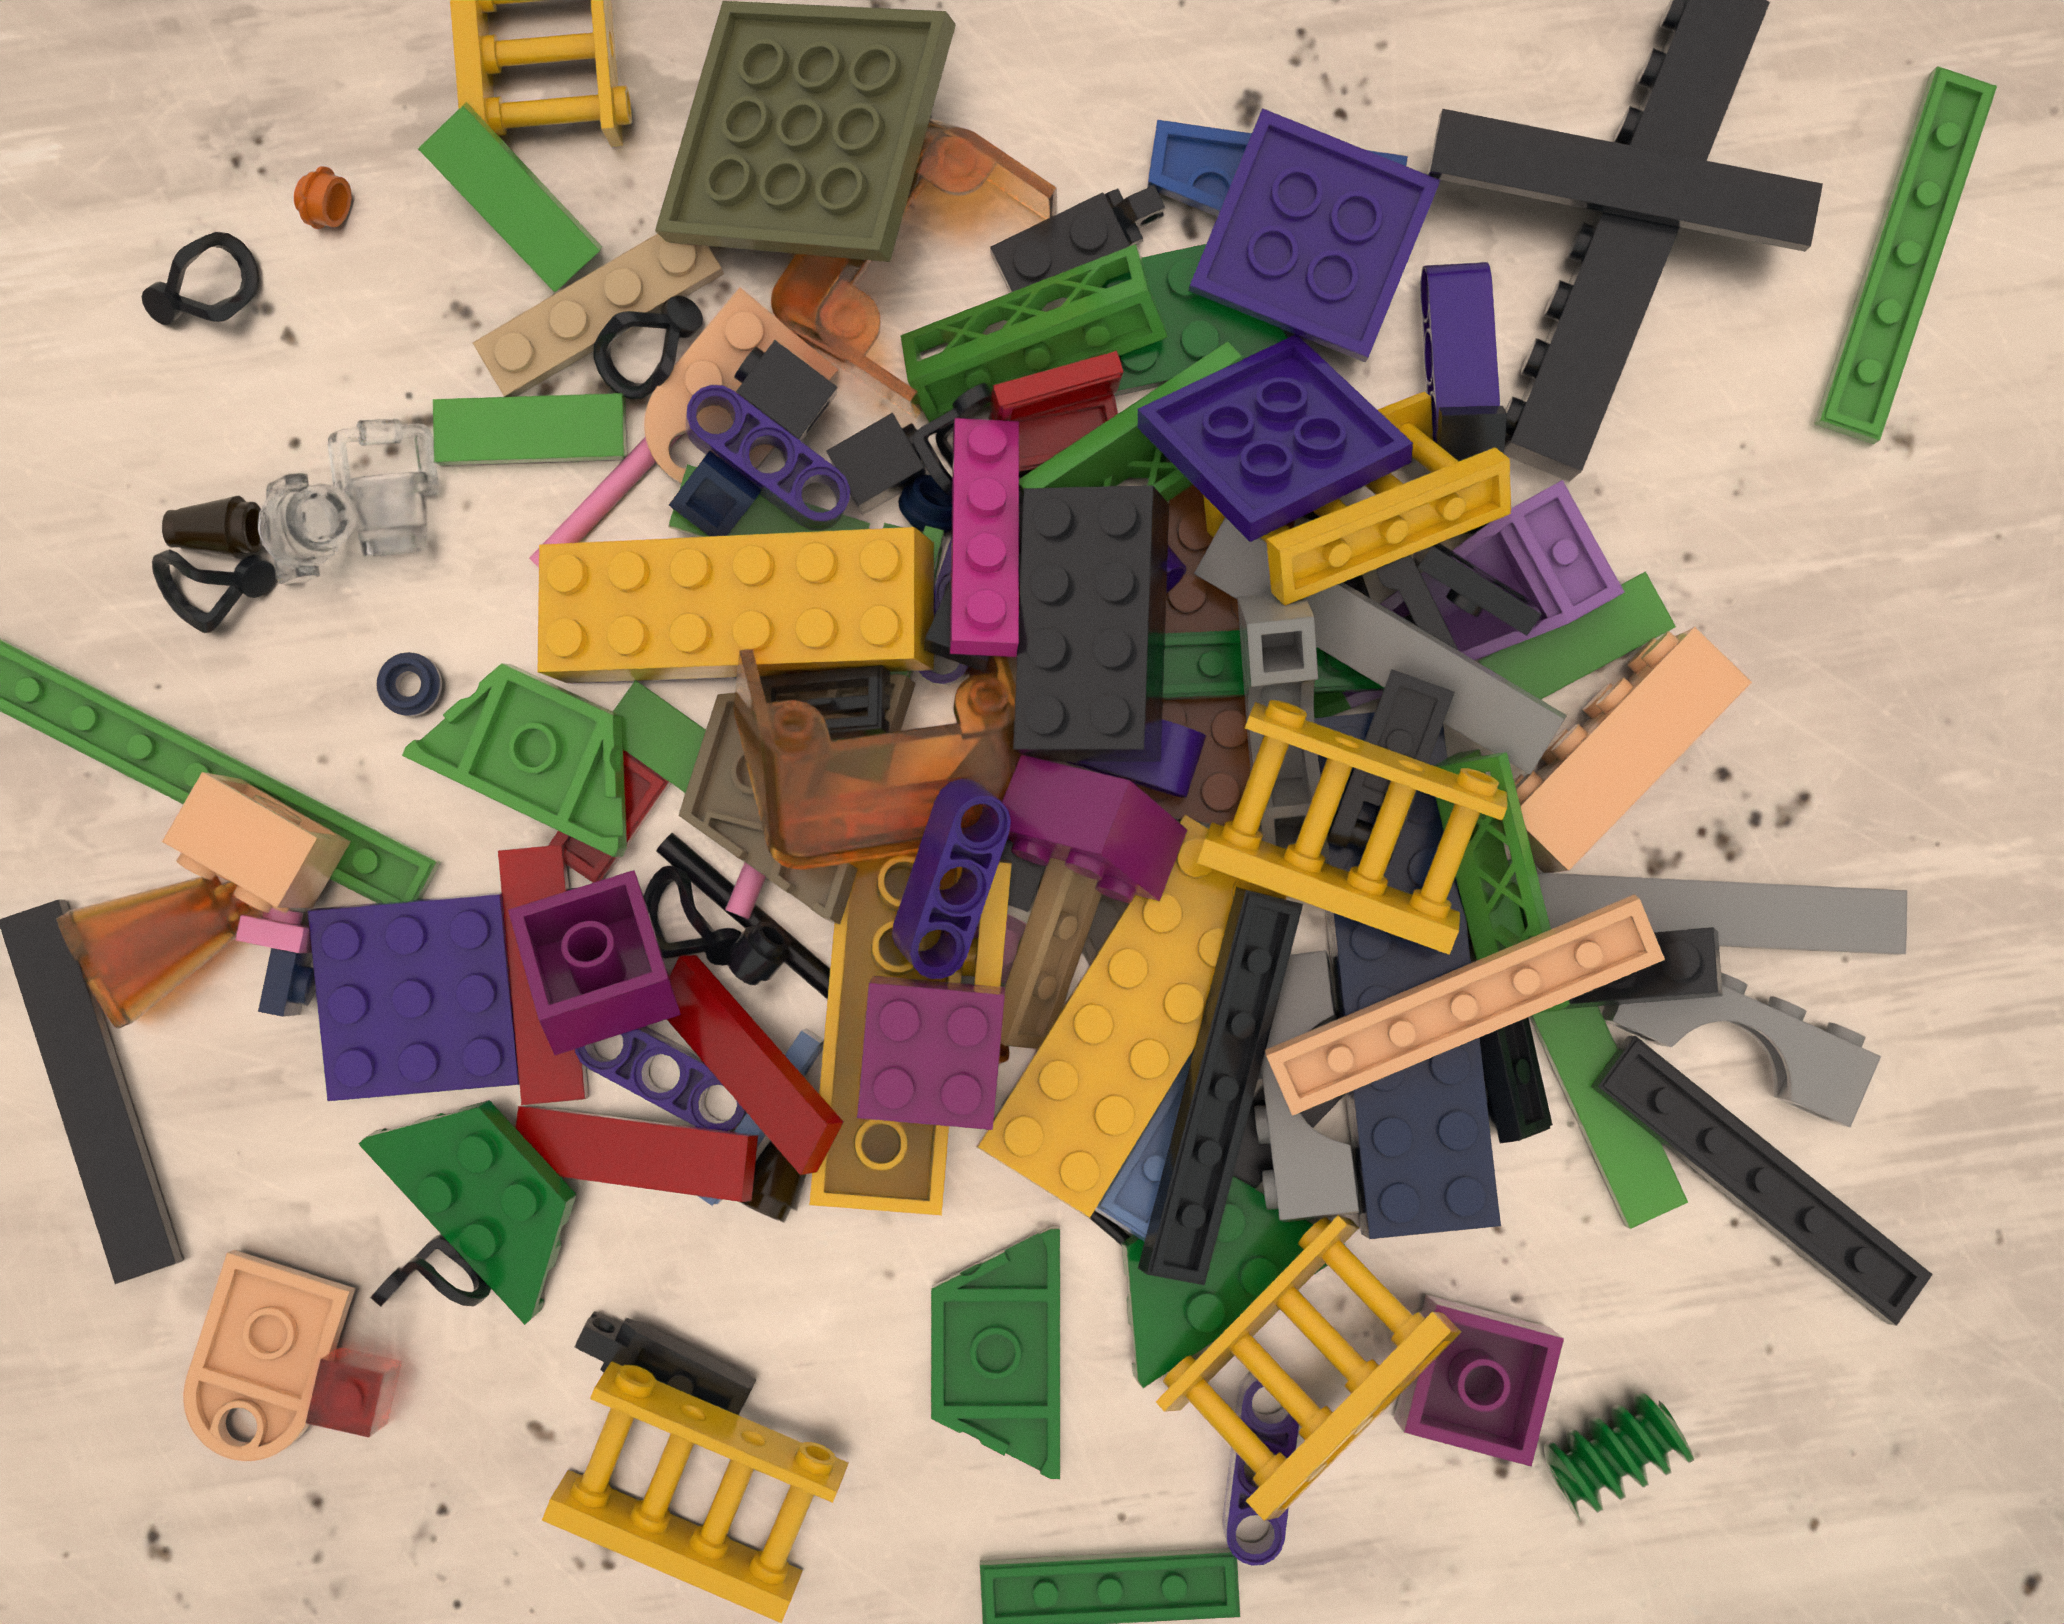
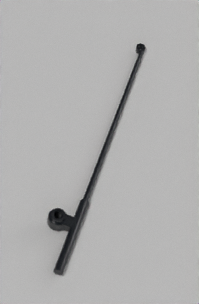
M673 832L666 837L656 852L672 866L687 872L691 882L745 928L730 948L731 957L728 960V966L731 972L746 984L758 985L760 981L770 980L785 963L823 997L828 999L830 968L756 904L749 919L726 911V906L735 886ZM1095 1210L1089 1218L1121 1246L1122 1242L1130 1238L1117 1224Z

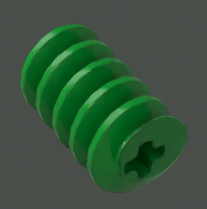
M1640 1392L1633 1398L1636 1417L1618 1404L1611 1409L1613 1429L1598 1417L1590 1419L1588 1423L1591 1436L1590 1442L1578 1431L1571 1429L1566 1433L1569 1453L1566 1454L1551 1441L1544 1444L1543 1449L1547 1467L1561 1494L1579 1521L1580 1516L1577 1502L1583 1500L1597 1513L1602 1511L1603 1505L1600 1489L1604 1487L1620 1501L1626 1498L1622 1477L1629 1475L1642 1488L1648 1486L1646 1464L1651 1462L1666 1476L1672 1473L1668 1452L1674 1450L1688 1463L1694 1461L1692 1451L1684 1435L1663 1403L1659 1401V1404H1657L1645 1393Z

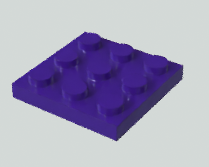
M1262 108L1188 291L1366 362L1441 180Z
M1296 334L1138 408V429L1249 542L1411 463L1413 442Z
M502 892L316 908L308 911L327 1101L519 1085Z

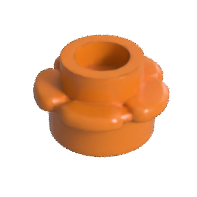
M320 166L315 172H309L300 178L294 190V205L305 224L311 225L315 229H321L325 226L338 227L344 222L350 210L351 188L348 181L343 177L335 176L331 168Z

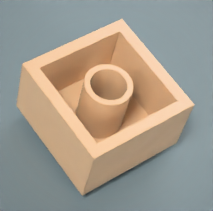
M204 772L201 773L162 840L163 843L181 852L176 860L179 865L208 880H212L216 875L237 884L238 886L233 895L246 904L266 913H269L271 908L287 913L290 908H313L351 842L242 779Z

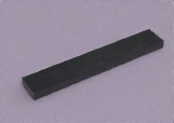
M1443 108L1438 119L1428 170L1429 176L1439 180L1803 252L1809 249L1812 244L1823 183Z
M1236 887L1138 1269L1147 1275L1205 1285L1303 907L1301 903Z
M58 899L0 919V929L114 1283L118 1284L182 1262V1256L67 901Z
M1627 1036L1591 1085L1594 1090L1885 1323L1897 1326L1933 1275L1637 1036Z

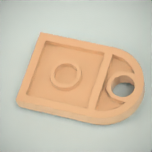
M740 287L674 365L669 378L661 386L656 387L646 408L644 431L648 448L662 471L679 484L682 483L686 469L677 466L672 461L670 447L677 436L687 433L685 429L687 405L692 395L700 388L709 385H723L736 392L742 383L736 380L734 375L756 346L766 352L773 341L776 340L829 381L838 373V369ZM711 405L705 407L696 417L703 430L711 434L726 432L733 425L731 414L720 406ZM770 444L756 446L749 453L751 464L758 469L775 447Z
M237 1250L227 1252L186 1376L183 1392L184 1410L189 1425L194 1434L206 1447L229 1459L256 1461L281 1452L300 1438L309 1427L315 1415L356 1288ZM232 1408H244L255 1417L257 1431L252 1441L241 1442L229 1434L226 1428V1418Z

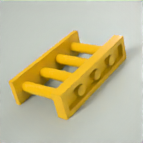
M450 0L458 108H461L467 102L498 136L506 135L508 128L600 120L601 130L610 146H623L622 125L632 123V111L627 85L618 86L611 0H591L593 32L500 41H498L496 34L489 35L487 12H496L497 5L547 0ZM595 59L597 95L503 103L501 96L494 97L492 74L501 73L503 66Z
M1425 391L1377 409L1413 442L1412 459L1414 458L1431 473L1404 484L1393 474L1389 473L1365 485L1375 494L1372 497L1346 506L1339 499L1334 500L1313 511L1319 518L1291 529L1284 525L1260 537L1267 544L1271 593L1286 606L1511 514L1510 459L1495 447L1462 461L1455 459L1433 441L1431 396ZM1203 495L1207 532L1214 538L1225 516Z
M1270 700L1268 706L1255 702L1245 729L1262 734L1264 737L1233 821L1225 822L1224 826L1211 823L1196 863L1450 955L1459 932L1460 912L1450 909L1452 904L1447 900L1448 894L1480 813L1503 820L1507 810V792L1497 789L1499 782L1480 771L1461 768L1458 775L1307 721V713L1290 703ZM1290 744L1326 757L1327 760L1296 844H1289L1287 849L1263 841V835L1258 829ZM1354 767L1391 782L1358 867H1351L1348 872L1324 863L1325 857L1321 854L1351 770ZM1418 790L1454 803V807L1422 889H1415L1413 894H1409L1387 886L1388 880L1384 877V873L1415 792Z
M1338 1215L1332 1222L1327 1217L1316 1222L1298 1243L1304 1249L1300 1255L1197 1360L1191 1355L1187 1356L1167 1374L1163 1383L1168 1389L1156 1401L1157 1405L1164 1412L1181 1411L1190 1402L1256 1473L1252 1480L1259 1488L1246 1502L1263 1521L1279 1518L1461 1333L1444 1313L1431 1312L1426 1318L1420 1312L1412 1315L1344 1245L1360 1228L1351 1218ZM1325 1263L1394 1333L1391 1341L1397 1348L1380 1365L1373 1359L1366 1362L1298 1291ZM1279 1310L1294 1323L1348 1380L1344 1387L1351 1394L1334 1412L1328 1406L1320 1409L1253 1337ZM1234 1356L1302 1427L1298 1434L1305 1441L1288 1458L1281 1452L1274 1455L1208 1384Z
M611 1361L594 1387L590 1397L591 1400L610 1407V1410L585 1473L580 1475L567 1470L549 1500L542 1521L782 1623L803 1570L789 1565L787 1558L814 1495L833 1503L849 1463L837 1458L830 1449L821 1444L799 1442L659 1382L649 1371L634 1365L622 1366ZM634 1418L670 1433L644 1500H638L612 1489L608 1484ZM694 1444L730 1459L705 1522L700 1526L670 1514L668 1510ZM754 1469L790 1484L766 1544L761 1551L733 1541L727 1535Z

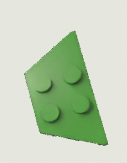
M501 663L479 682L475 693L470 697L457 701L443 714L444 720L421 740L410 742L403 751V757L614 858L623 857L625 854L627 839L622 716L512 664Z

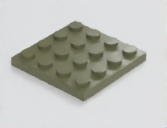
M722 1L655 232L666 242L890 262L954 34L955 22L946 11Z

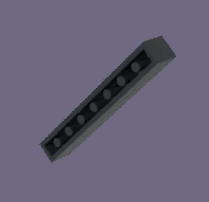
M1670 0L1660 27L1670 32L1662 51L1652 48L1637 81V85L1647 89L1639 109L1629 106L1626 110L1614 142L1707 161L1770 2L1767 0ZM1597 211L1592 225L1585 222L1581 223L1567 258L1577 261L1569 283L1562 280L1557 282L1544 313V316L1554 319L1546 340L1543 341L1535 338L1524 361L1521 374L1530 377L1523 397L1518 399L1512 396L1505 409L1507 413L1505 435L1507 437L1505 439L1504 455L1569 482L1582 472L1680 227Z

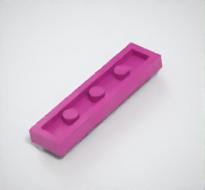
M955 418L952 470L950 654L1016 657L1019 644V421Z

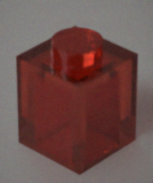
M343 1347L320 1359L306 1423L368 1438L388 1424L402 1361Z

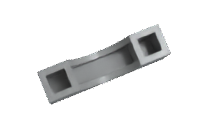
M1272 593L1237 597L1246 722L1255 702L1268 706L1270 700H1279L1303 709L1307 713L1306 720L1314 723V685L1318 679L1315 621L1307 598L1305 597L1284 606ZM1247 729L1251 773L1264 735ZM1289 744L1258 829L1263 835V841L1287 849L1289 844H1296L1321 776L1318 754ZM1328 835L1321 851L1325 861H1329Z
M1326 950L1290 955L1266 1049L1337 1020L1330 961ZM1264 1054L1258 1080L1263 1079L1266 1105L1255 1106V1121L1259 1144L1271 1143L1274 1169L1262 1171L1267 1210L1279 1209L1280 1221L1284 1223L1337 1217L1338 1215L1362 1214L1353 1148L1351 1145L1329 1139L1317 1132L1306 1122L1301 1112L1292 1116L1266 1054Z
M1722 972L1723 996L1609 1005L1603 1009L1602 1016L1605 1022L1656 1045L1673 1047L1686 1034L1702 1025L1718 1021L1733 1023L1749 1032L1765 1050L1773 1071L1775 1098L1830 1123L1850 1128L1881 1059L1880 1055L1862 1048L1866 1039L1865 1036L1832 1022L1828 1023L1825 1031L1803 1021L1807 1012L1805 1009L1774 996L1769 997L1767 1004L1744 995L1748 984Z

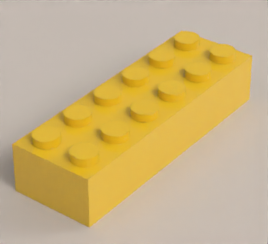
M915 527L539 544L537 672L565 683L755 677L883 665L890 672L934 670V654L924 651L925 638L934 619V542Z
M844 811L840 861L848 862L858 869L841 924L834 923L819 1090L821 1097L844 1123L818 1172L812 1173L809 1205L942 1216L949 1126L857 1118L868 987L872 977L883 976L961 983L962 966L953 975L942 979H930L921 975L895 946L892 937L893 923L929 818ZM961 821V828L972 826L974 822ZM962 867L950 869L945 873L940 881L939 889L945 890L955 885L961 876ZM941 930L928 932L919 943L918 951L932 948L938 942Z
M1184 815L1179 821L1187 829V833L1160 901L1134 895L1132 902L1127 904L995 1115L993 1130H986L976 1148L1089 1218L1195 1048L1236 887L1282 899L1287 898L1286 895L1196 863L1209 829L1187 815Z

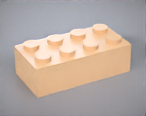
M1696 627L1676 636L1667 631L1658 640L1655 638L1651 639L1628 662L1627 666L1634 673L1628 679L1623 677L1614 685L1611 683L1606 685L1584 707L1583 711L1590 718L1582 726L1577 724L1570 731L1564 729L1551 741L1541 757L1546 762L1545 765L1537 773L1533 770L1531 775L1527 774L1524 777L1520 774L1514 779L1534 863L1543 873L1569 871L1752 683Z

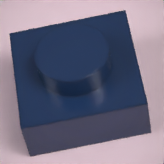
M709 451L670 502L669 506L709 537L727 536L762 490L712 451Z
M271 948L258 1012L281 1017L301 1015L302 1005L308 1006L316 989L314 968L311 967L312 953H295Z

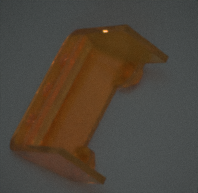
M930 118L903 217L927 182L947 194L966 195L976 191L988 180L1044 219L1051 218L1058 213L1057 187L977 133ZM796 254L772 290L771 307L775 317L818 353L916 419L922 411L918 392L866 357L879 336L881 316L873 299L858 289L856 285L873 261Z
M753 649L740 650L733 711L767 848L771 856L785 867L805 870L917 853L936 797L940 790L949 782L958 779H972L980 783L1002 802L1022 755L1013 749L1016 685L1007 656H992L986 672L971 668L969 678L959 685L955 694L953 711L957 723L830 740L825 719L813 706L793 700L766 703ZM983 804L971 806L965 811L961 819V828L972 826L979 820L982 815Z

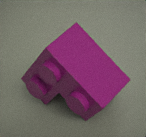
M1021 755L1002 801L1008 809L1011 819L1008 839L1014 843L1011 849L1012 853L1024 860L1043 866L1048 865L1050 858L1066 861L1064 865L1068 869L1085 877L1096 879L1095 889L1098 892L1126 903H1131L1134 895L1160 901L1187 833V829L1130 780Z

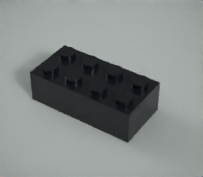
M1153 485L1024 488L1019 644L1017 649L1013 747L1015 751L1022 755L1046 761L1161 762L1169 503Z

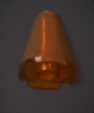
M216 875L212 880L197 877L68 910L67 913L56 918L59 929L74 960H79L88 977V980H86L88 986L116 1029L135 1022L236 938L240 916L252 912L248 904L233 895L238 886L231 881L222 883Z

